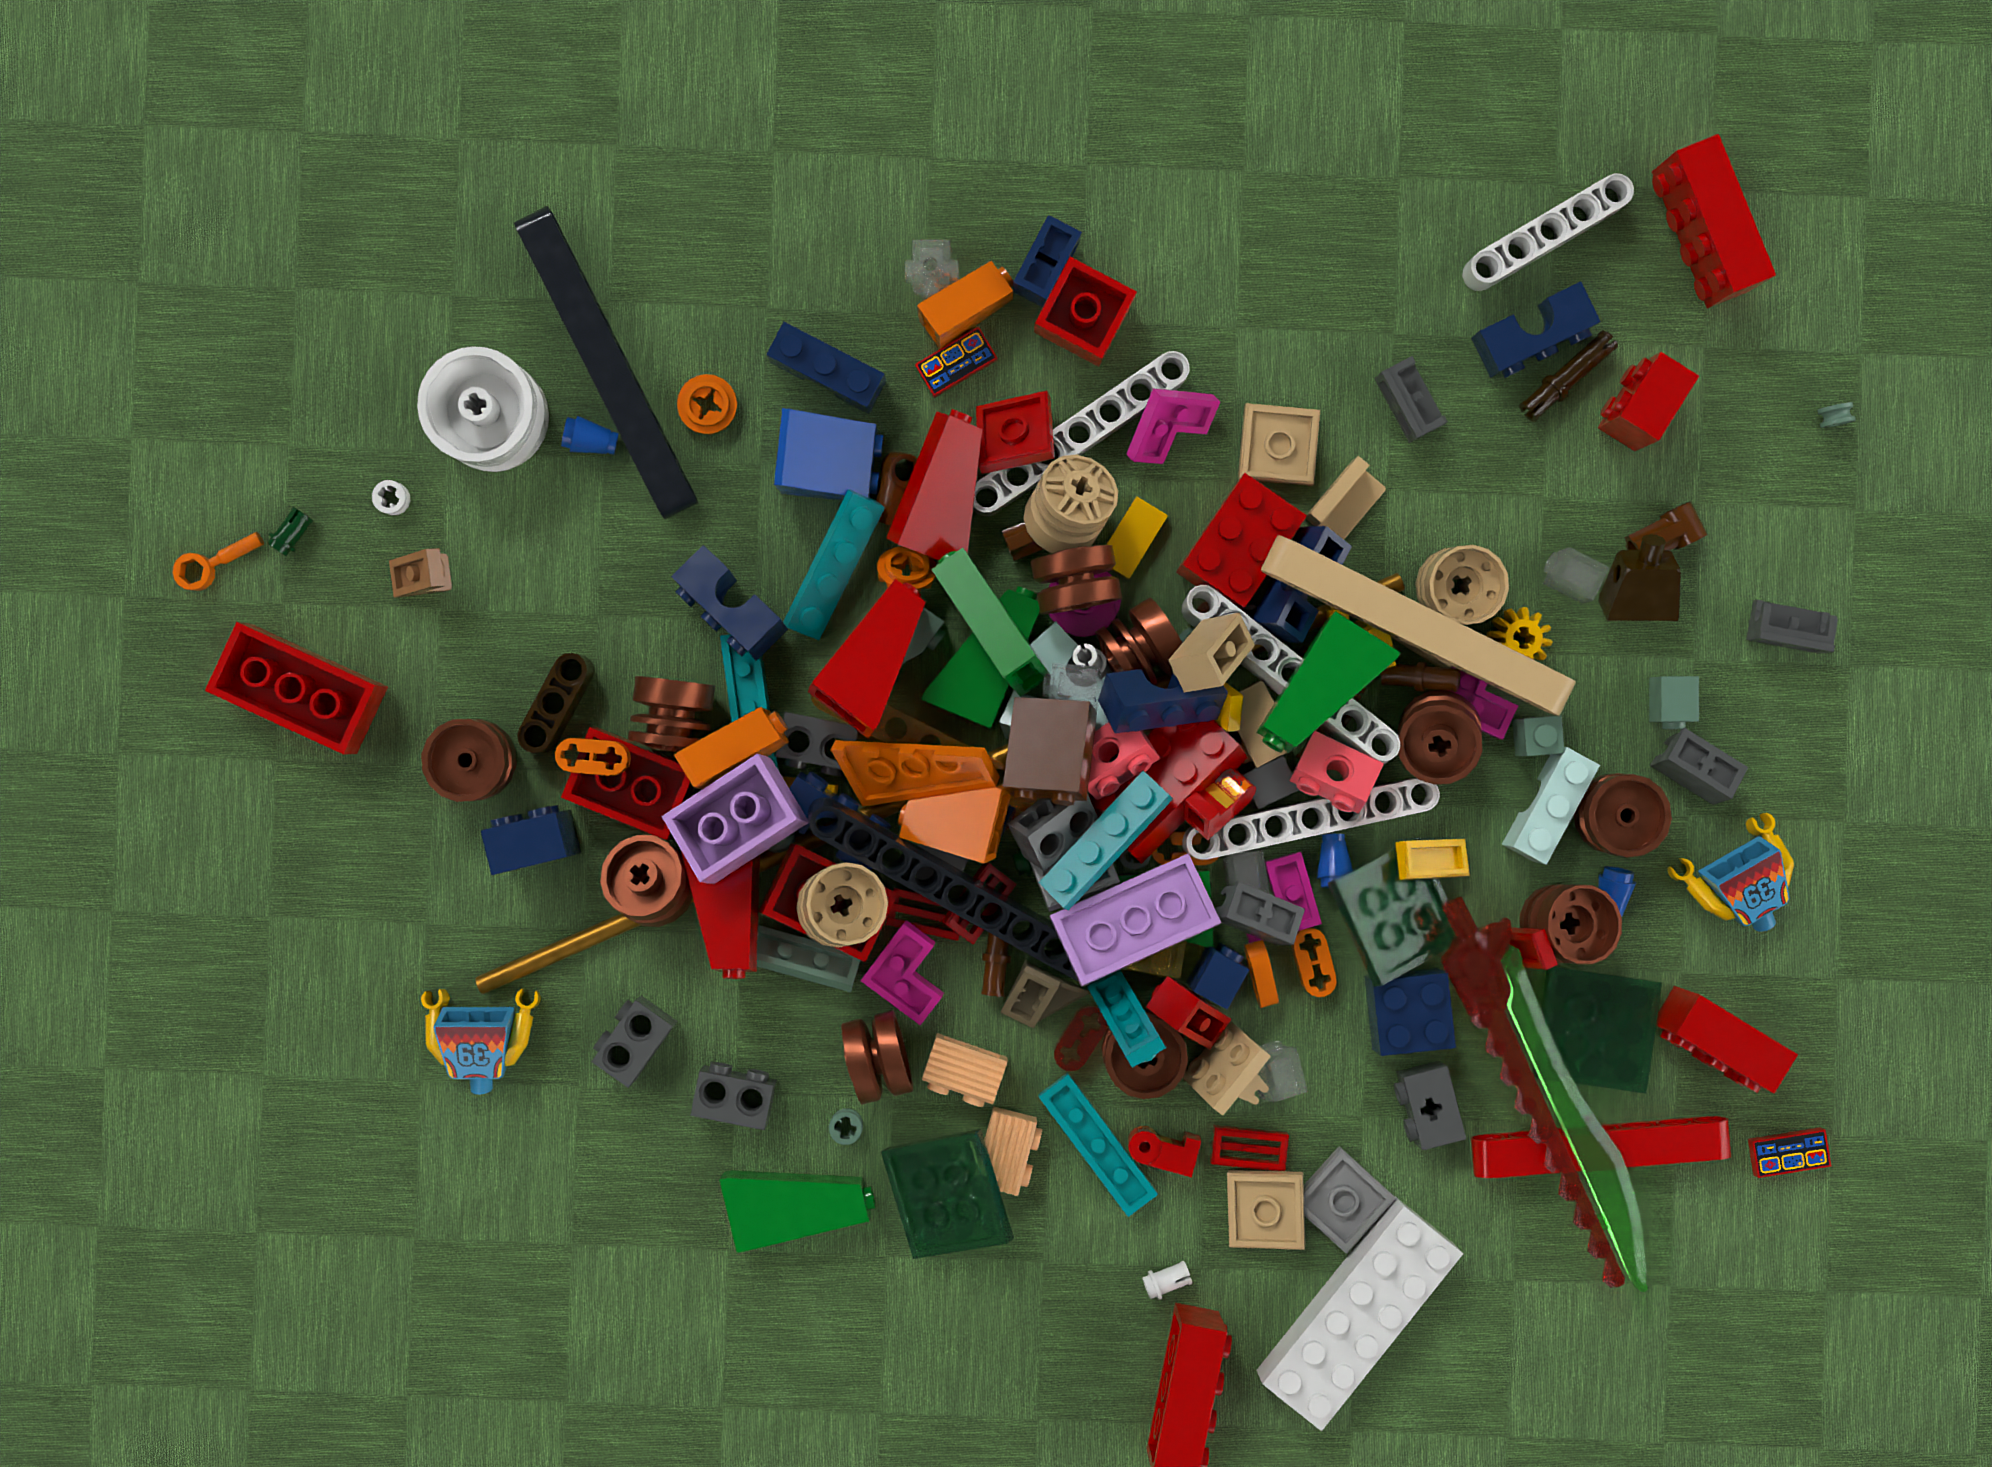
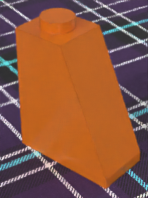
M990 261L917 305L919 322L938 348L941 349L963 336L1013 300V290L1011 288L1013 287V279L1003 266L997 269L994 263Z
M759 707L680 750L674 756L693 787L704 789L757 753L768 757L790 741L784 734L788 727L778 712L774 711L771 713L770 710Z
M1001 784L991 788L909 800L902 807L899 814L898 825L902 826L899 838L984 864L996 858L1011 795Z

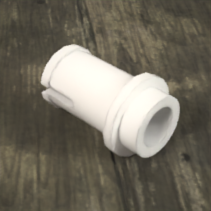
M1184 1260L1155 1273L1150 1270L1147 1276L1142 1277L1150 1299L1157 1297L1160 1300L1163 1294L1192 1284V1279L1189 1277L1190 1273Z

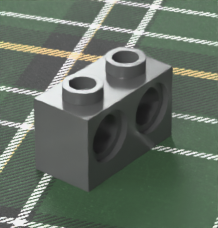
M785 712L783 720L788 730L784 734L790 741L793 733L801 730L809 736L810 744L804 752L800 753L796 752L789 742L777 750L776 757L785 758V766L806 769L807 763L821 765V773L842 777L843 771L838 762L827 753V744L833 738H840L843 741H858L860 732L849 724Z
M1088 794L1087 801L1075 800V804L1072 806L1054 804L1051 802V799L1041 798L1007 824L1023 857L1045 871L1063 857L1098 819V816Z
M642 995L634 1003L630 1000L624 1003L615 1016V1019L620 1021L612 1033L606 1030L593 1047L598 1053L591 1062L627 1088L636 1081L678 1022ZM636 1015H645L650 1019L652 1028L649 1033H642L636 1029L634 1025ZM620 1045L628 1050L630 1055L628 1063H619L614 1059L612 1053L614 1046Z
M710 1062V1066L704 1065L698 1074L690 1116L765 1130L769 1123L777 1080L769 1078V1073L762 1070L747 1069L746 1074L732 1071L733 1066L727 1063ZM713 1081L721 1083L726 1090L725 1097L716 1099L710 1096L707 1090L708 1083ZM748 1089L759 1091L763 1097V1103L759 1106L749 1105L744 1099V1091Z

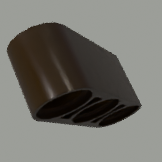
M565 653L555 661L517 734L518 742L525 751L530 753H546L553 750L559 742L594 675V666L586 656ZM577 660L582 666V673L578 679L571 681L566 675V667L571 661ZM555 693H559L564 699V707L557 714L551 712L548 707L549 698ZM537 726H541L546 732V740L539 747L532 743L530 737L532 730Z

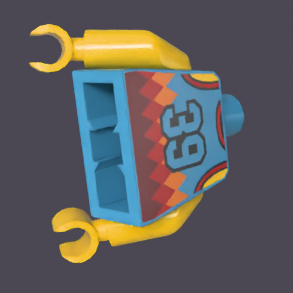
M1769 813L1760 814V818L1764 823L1763 829L1759 828L1757 821L1753 817L1747 819L1746 829L1749 833L1758 837L1698 871L1699 878L1693 875L1694 865L1692 862L1685 858H1679L1681 863L1686 866V873L1683 876H1679L1671 866L1667 868L1671 878L1677 881H1685L1688 885L1687 891L1706 911L1725 921L1734 919L1742 926L1752 924L1753 928L1760 932L1770 930L1775 926L1776 920L1772 912L1788 903L1790 899L1788 886L1790 885L1794 868V860L1779 835H1774L1772 832L1776 822L1775 818Z
M445 989L438 990L439 1000L434 1005L432 1003V992L425 991L421 996V1002L425 1008L429 1009V1014L425 1016L427 1049L441 1065L445 1066L449 1077L452 1079H469L470 1091L474 1094L489 1093L493 1089L492 1079L502 1078L507 1066L514 1065L528 1045L533 1016L530 1015L531 1009L536 1008L541 1000L538 991H535L534 1001L528 1006L522 1002L524 989H520L517 992L515 1001L520 1007L519 1013H515L514 1007H446L450 997Z

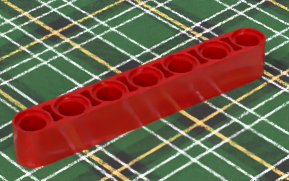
M1721 1116L1492 1133L1471 1137L1474 1176L1478 1178H1504L1722 1160L1731 1157L1728 1118Z

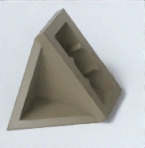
M1025 960L1000 1013L1034 1029L1037 1022L1088 995L1090 991Z

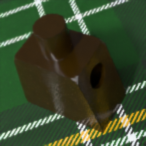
M1653 534L1645 535L1642 538L1640 550H1621L1616 554L1598 598L1607 621H1678L1681 571L1673 553L1664 550L1666 542L1663 537Z

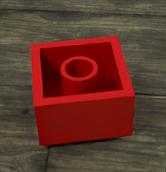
M1070 256L1035 322L1034 333L1100 367L1135 300L1137 291Z
M1659 352L1649 359L1644 357L1637 366L1632 364L1622 376L1619 383L1623 385V388L1617 397L1612 396L1602 408L1600 415L1604 418L1599 424L1598 429L1633 451L1640 450L1659 441L1698 380L1699 375L1663 352Z

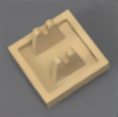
M1230 1021L1211 1050L1205 1048L1190 1063L1183 1079L1213 1109L1224 1115L1238 1097L1256 1105L1259 1103V1099L1255 1096V1091L1268 1092V1086L1257 1073L1271 1056L1237 1025Z

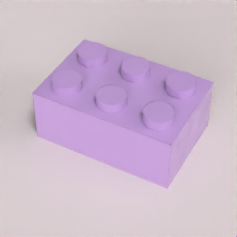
M758 753L661 816L699 882L710 884L717 883L809 823L772 759Z

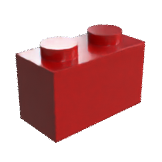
M1169 976L1155 988L1152 993V999L1146 1006V1008L1175 1030L1210 1050L1232 1020L1203 997Z

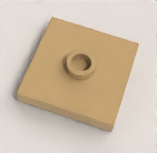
M1246 403L1244 405L1238 479L1246 473L1256 481L1312 486L1315 476L1320 410Z
M1228 1170L1229 1247L1304 1250L1303 1172Z

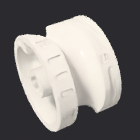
M473 346L457 349L437 360L422 380L418 393L417 408L424 432L430 441L442 452L469 467L489 472L509 470L530 459L542 444L549 421L548 404L543 390L531 375L499 351Z

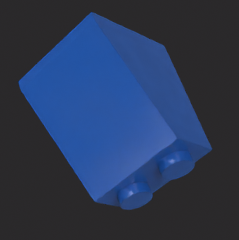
M782 408L774 485L781 494L843 501L848 489L871 499V494L877 495L879 489L880 472L873 471L875 457H882L884 435H878L877 426L873 423Z

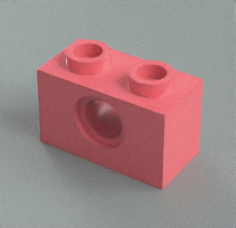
M1108 722L1095 731L1088 792L1097 801L1104 796L1115 793L1120 785L1135 775H1139L1142 771L1146 772L1154 762L1160 759L1143 730L1115 733ZM1118 754V757L1109 763L1110 759Z
M1314 731L1290 778V782L1296 784L1297 788L1305 794L1311 796L1319 795L1330 800L1332 805L1341 811H1353L1359 814L1368 800L1384 763ZM1327 770L1339 772L1343 781L1332 780L1328 776Z

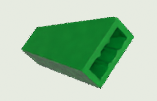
M964 548L944 555L939 560L938 565L931 570L1003 678L1020 697L1049 678L1051 674Z
M1017 586L1016 591L1007 589L999 600L1028 640L1040 611L1039 603L1036 600L1038 594ZM972 632L925 690L921 700L991 729L1009 683L1003 678Z
M1335 611L1325 621L1256 733L1263 736L1262 742L1269 748L1280 753L1283 750L1289 753L1392 664L1401 652Z
M730 1170L724 1172L719 1179L737 1253L869 1222L871 1209L876 1208L872 1187H865L863 1177Z

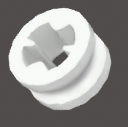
M384 480L378 483L372 493L374 506L379 511L389 515H399L405 512L411 501L408 489L392 480ZM393 488H396L395 496L399 498V502L396 505L390 503V508H387V500L383 497L386 491L392 493Z

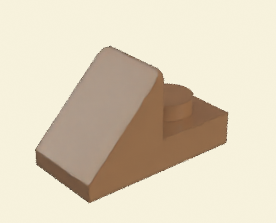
M440 548L424 549L389 561L394 598L444 592L452 589L447 554H440Z

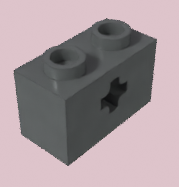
M1438 1060L1396 1071L1399 1082L1394 1083V1090L1400 1106L1405 1105L1408 1119H1404L1403 1124L1410 1142L1414 1141L1420 1149L1427 1150L1466 1139L1447 1065ZM1425 1099H1430L1434 1102V1104L1429 1106L1430 1113H1425L1420 1109L1426 1106Z

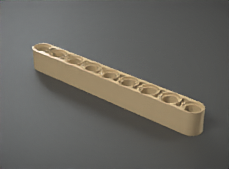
M1277 535L1260 570L1272 578L1552 715L1560 716L1576 684V681L1286 537Z

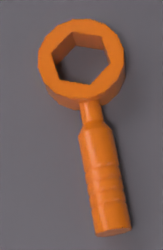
M254 532L219 550L216 556L210 559L196 553L183 554L173 565L172 573L174 580L184 589L193 591L204 590L212 584L215 578V566L227 564L264 545V541L258 532ZM197 561L203 566L201 580L191 583L185 578L186 566Z

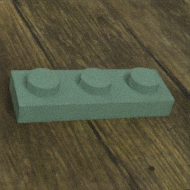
M758 925L757 967L847 992L852 991L861 960L834 947L821 945L815 940Z

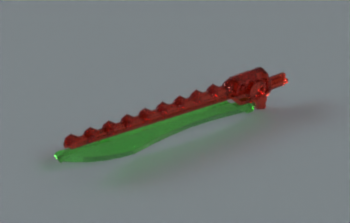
M1462 896L1448 900L1441 907L1457 938L1452 940V945L1442 956L1441 963L1448 973V977L1467 1014L1471 1016L1470 1022L1479 1029L1481 1027L1487 1028L1488 1035L1485 1051L1494 1058L1496 1056L1502 1057L1503 1061L1499 1079L1507 1086L1513 1085L1517 1087L1514 1108L1522 1115H1531L1529 1137L1537 1144H1546L1543 1165L1552 1173L1554 1171L1560 1172L1561 1178L1558 1194L1567 1202L1569 1200L1575 1201L1572 1223L1581 1230L1586 1229L1590 1231L1587 1252L1595 1259L1604 1258L1602 1281L1610 1288L1621 1287L1625 1284V1276L1604 1233V1230L1608 1229L1633 1286L1640 1292H1646L1648 1286L1646 1285L1643 1230L1630 1176L1621 1152L1596 1119L1562 1061L1523 966L1520 950L1509 944L1513 936L1510 920L1503 917L1499 922H1491L1477 928ZM1506 1005L1600 1211L1597 1215L1506 1016Z

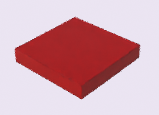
M1047 390L976 406V425L982 429L978 468L982 474L1055 459L1051 397Z

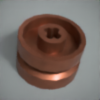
M1100 545L1070 548L1032 560L1031 566L1034 581L1041 584L1059 582V585L1043 589L1037 595L1040 613L1054 614L1073 611L1122 599L1119 579L1112 576L1094 578V575L1110 571L1116 565L1113 546Z
M1447 690L1428 691L1415 697L1403 710L1398 724V737L1400 740L1398 755L1406 770L1417 779L1431 784H1451L1466 777L1477 766L1483 751L1481 719L1474 705L1462 695Z
M453 719L438 726L426 739L421 753L422 771L429 786L440 796L456 802L486 800L501 793L511 782L517 766L516 749L509 735L497 724L483 719ZM467 755H471L472 764L466 763Z
M1615 773L1595 778L1591 781L1574 813L1575 827L1584 842L1596 851L1622 857L1643 856L1656 849L1668 835L1672 820L1670 802L1662 788L1649 778L1635 774Z
M636 835L621 841L609 852L602 865L600 883L604 897L615 910L642 926L660 927L674 922L687 911L693 899L682 855L668 842L656 836Z
M1144 1009L1166 1046L1164 1050L1157 1053L1152 1060L1140 1063L1132 1068L1110 1028L1105 1032L1101 1048L1106 1071L1115 1086L1129 1096L1150 1099L1161 1097L1177 1086L1185 1074L1188 1056L1186 1043L1180 1033L1152 1011Z
M894 1010L874 1016L872 1022L874 1040L871 1038L868 1026L861 1018L842 1023L841 1025L846 1066L861 1105L880 1100L883 1092L881 1075L884 1077L889 1092L894 1096L913 1092V1081L908 1056Z

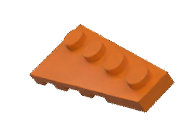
M835 740L831 748V752L862 807L996 787L1000 778L986 749L982 747Z

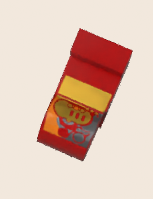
M1228 768L1214 783H1211L1200 793L1197 791L1193 792L1185 799L1184 819L1203 837L1209 840L1249 804L1256 793V786L1235 768Z
M1139 1126L1130 1132L1127 1145L1130 1155L1135 1161L1192 1178L1201 1139L1199 1135L1185 1131L1183 1139L1180 1141L1158 1135L1149 1126Z

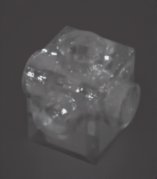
M912 240V260H906L905 279L906 283H912L915 295H921V298L927 299L959 280V260H953L950 240Z

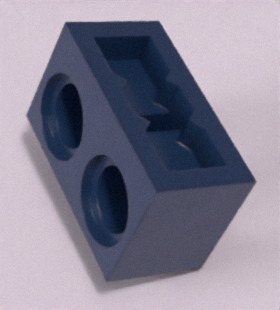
M1048 215L1013 281V292L1044 307L1069 257H1073L1080 244L1082 232Z
M1219 942L1216 948L1213 946L1204 948L1186 983L1197 994L1228 1010L1249 969L1241 963L1244 958L1242 955Z

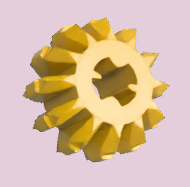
M1527 607L1519 608L1517 614L1512 608L1504 610V619L1496 617L1492 620L1493 625L1498 631H1489L1486 635L1533 660L1534 658L1545 660L1547 655L1540 647H1548L1553 643L1552 640L1543 638L1542 634L1551 630L1550 625L1538 626L1542 614L1538 612L1529 617ZM1519 633L1521 637L1525 638V644L1519 645L1518 641L1513 640V635Z

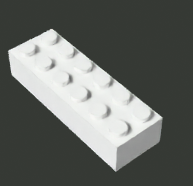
M1396 1197V1200L1370 1227L1256 1371L1262 1384L1322 1431L1463 1253L1452 1241Z

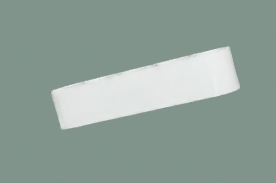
M1614 173L1479 251L1463 269L1462 277L1464 283L1474 291L1486 290L1611 217L1631 201L1634 195L1632 181L1623 174ZM1605 188H1610L1617 193L1618 202H1612L1606 197ZM1573 207H1579L1585 212L1586 221H1580L1574 216ZM1542 225L1548 226L1553 230L1554 240L1544 238L1540 231ZM1509 244H1515L1521 249L1523 253L1522 259H1516L1510 255L1508 250ZM1476 263H1483L1489 267L1491 272L1490 278H1484L1477 273Z

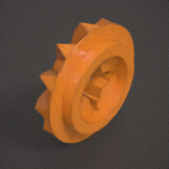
M703 374L693 377L681 388L677 399V409L681 420L688 428L696 433L712 435L721 430H726L727 426L735 418L738 402L734 390L729 383L716 375ZM713 391H715L713 402L721 412L709 410L702 418L703 408L693 399L707 400L709 395H712Z
M903 546L894 547L885 551L879 557L877 562L878 579L880 582H886L888 588L896 578L902 584L904 582L911 584L920 592L922 588L930 589L933 580L936 579L935 574L931 570L936 566V563L932 557ZM906 565H909V570H911L910 576L902 575Z

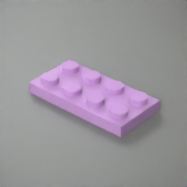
M1189 853L1076 903L1069 911L1063 909L1050 915L1051 922L1081 987L1221 924V920Z

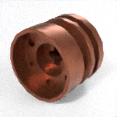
M1150 597L1129 610L1134 626L1130 630L1116 618L1111 623L1118 636L1114 639L1104 626L1095 631L1100 642L1101 652L1106 657L1108 666L1113 673L1142 669L1147 680L1156 686L1158 682L1153 667L1158 665L1168 676H1172L1173 671L1168 660L1180 647L1182 641L1164 612Z
M636 676L633 701L649 706V714L631 715L630 721L647 723L646 732L629 731L628 740L636 741L651 749L679 752L697 742L700 738H692L693 729L710 730V724L695 720L694 715L698 711H710L713 709L715 685Z
M1547 885L1535 890L1525 900L1520 913V928L1545 929L1556 961L1559 963L1594 964L1606 959L1616 948L1622 934V917L1616 902L1609 894L1593 885Z

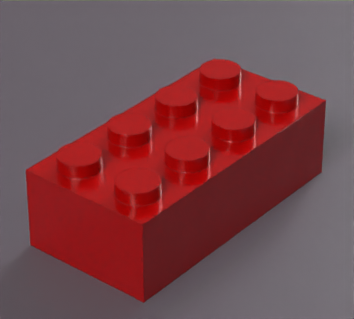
M1719 134L1675 151L1652 171L1653 189L1656 195L1663 199L1667 209L1666 220L1668 226L1678 236L1681 244V258L1685 265L1690 266L1695 278V292L1698 298L1704 301L1707 309L1745 294L1776 276Z
M236 622L205 691L344 755L358 754L388 686L256 625Z
M1214 720L1181 724L1173 727L1154 728L1147 735L1148 740L1160 759L1154 762L1146 773L1173 800L1127 848L1141 864L1185 821L1184 803L1187 797L1195 791L1200 793L1211 783H1214L1225 770L1231 767L1237 769L1248 758L1240 744ZM1138 775L1120 785L1115 793L1104 796L1098 801L1090 793L1088 794L1098 818Z
M1175 1302L1146 1447L1151 1467L1208 1466L1209 1447H1205L1207 1434H1213L1215 1430L1217 1411L1213 1410L1215 1395L1221 1396L1224 1386V1373L1220 1372L1222 1358L1228 1359L1232 1344V1336L1227 1335V1325L1224 1324L1219 1311Z

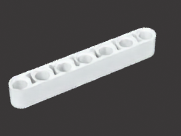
M1169 351L1162 354L1053 429L1054 449L1058 453V458L1067 455L1081 456L1142 414L1148 399L1145 401L1136 400L1131 394L1130 388L1133 385H1145L1149 389L1150 394L1153 388L1177 390L1184 383L1190 371L1187 358L1177 351ZM1166 363L1176 364L1180 369L1181 376L1175 380H1170L1163 375L1161 366ZM1105 405H1113L1118 409L1120 418L1114 422H1107L1101 418L1100 408ZM1074 426H1082L1088 431L1089 439L1084 443H1075L1069 437V430ZM1037 462L1013 467L1023 469L1028 475L1027 482L1021 486H1014L1007 479V473L1013 468L989 473L976 482L973 510L981 516H992L1037 486L1049 465ZM982 489H991L996 493L997 501L991 507L980 506L976 501L977 493Z
M1209 585L1195 586L1190 590L1182 604L1181 611L1183 617L1194 628L1204 619L1240 612L1254 644L1265 647L1268 652V660H1259L1250 651L1240 664L1280 695L1287 684L1282 678V669L1290 668L1295 671L1302 660L1299 655ZM1195 598L1206 600L1210 607L1209 612L1200 613L1193 608L1192 600ZM1353 698L1320 726L1321 729L1336 741L1384 764L1393 759L1400 750L1398 735ZM1343 715H1349L1355 719L1357 724L1355 732H1350L1343 727L1341 722ZM1373 738L1380 739L1385 743L1387 748L1385 756H1380L1373 751L1371 746Z
M1417 778L1404 779L1373 786L1368 800L1359 814L1354 812L1353 816L1347 821L1339 816L1338 809L1332 805L1330 800L1322 797L1236 816L1210 838L1208 849L1202 853H1197L1192 847V838L1198 831L1190 827L1185 831L1182 847L1187 854L1189 853L1190 857L1206 860L1425 812L1435 807L1440 798V792L1437 784H1431ZM1417 784L1421 785L1426 792L1424 801L1419 805L1411 797V791ZM1381 792L1385 793L1390 800L1389 808L1383 813L1379 812L1375 806V798ZM1308 808L1314 809L1318 815L1317 824L1311 829L1306 828L1302 823V814ZM1271 816L1278 817L1282 823V829L1275 837L1269 836L1265 830V823ZM1235 824L1242 825L1246 832L1244 841L1238 845H1234L1228 837L1230 828Z

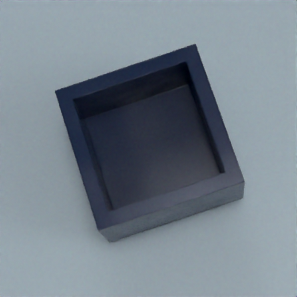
M555 805L528 811L529 819L523 820L522 814L491 820L492 828L481 830L491 876L581 853L571 810L560 811L559 806Z
M1439 968L1364 976L1372 1050L1377 1054L1387 1056L1456 1048L1447 972Z

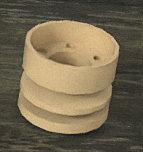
M1067 455L1052 461L1044 471L1036 489L1025 506L1024 522L1027 532L1036 544L1050 553L1076 547H1091L1117 506L1118 489L1115 480L1103 465L1092 458L1080 455Z
M1476 545L1444 548L1430 555L1419 568L1415 582L1416 595L1420 604L1462 625L1482 623L1495 616L1504 605L1509 590L1508 572L1501 559L1489 549ZM1452 579H1461L1463 581L1459 586L1462 592H1452L1451 589L1455 585Z
M845 862L829 866L810 877L799 892L796 909L800 925L810 938L821 945L839 948L865 942L876 934L886 919L888 900L885 887L875 873L862 865ZM834 897L837 901L844 900L847 907L842 909V914L831 911L830 906L835 904Z

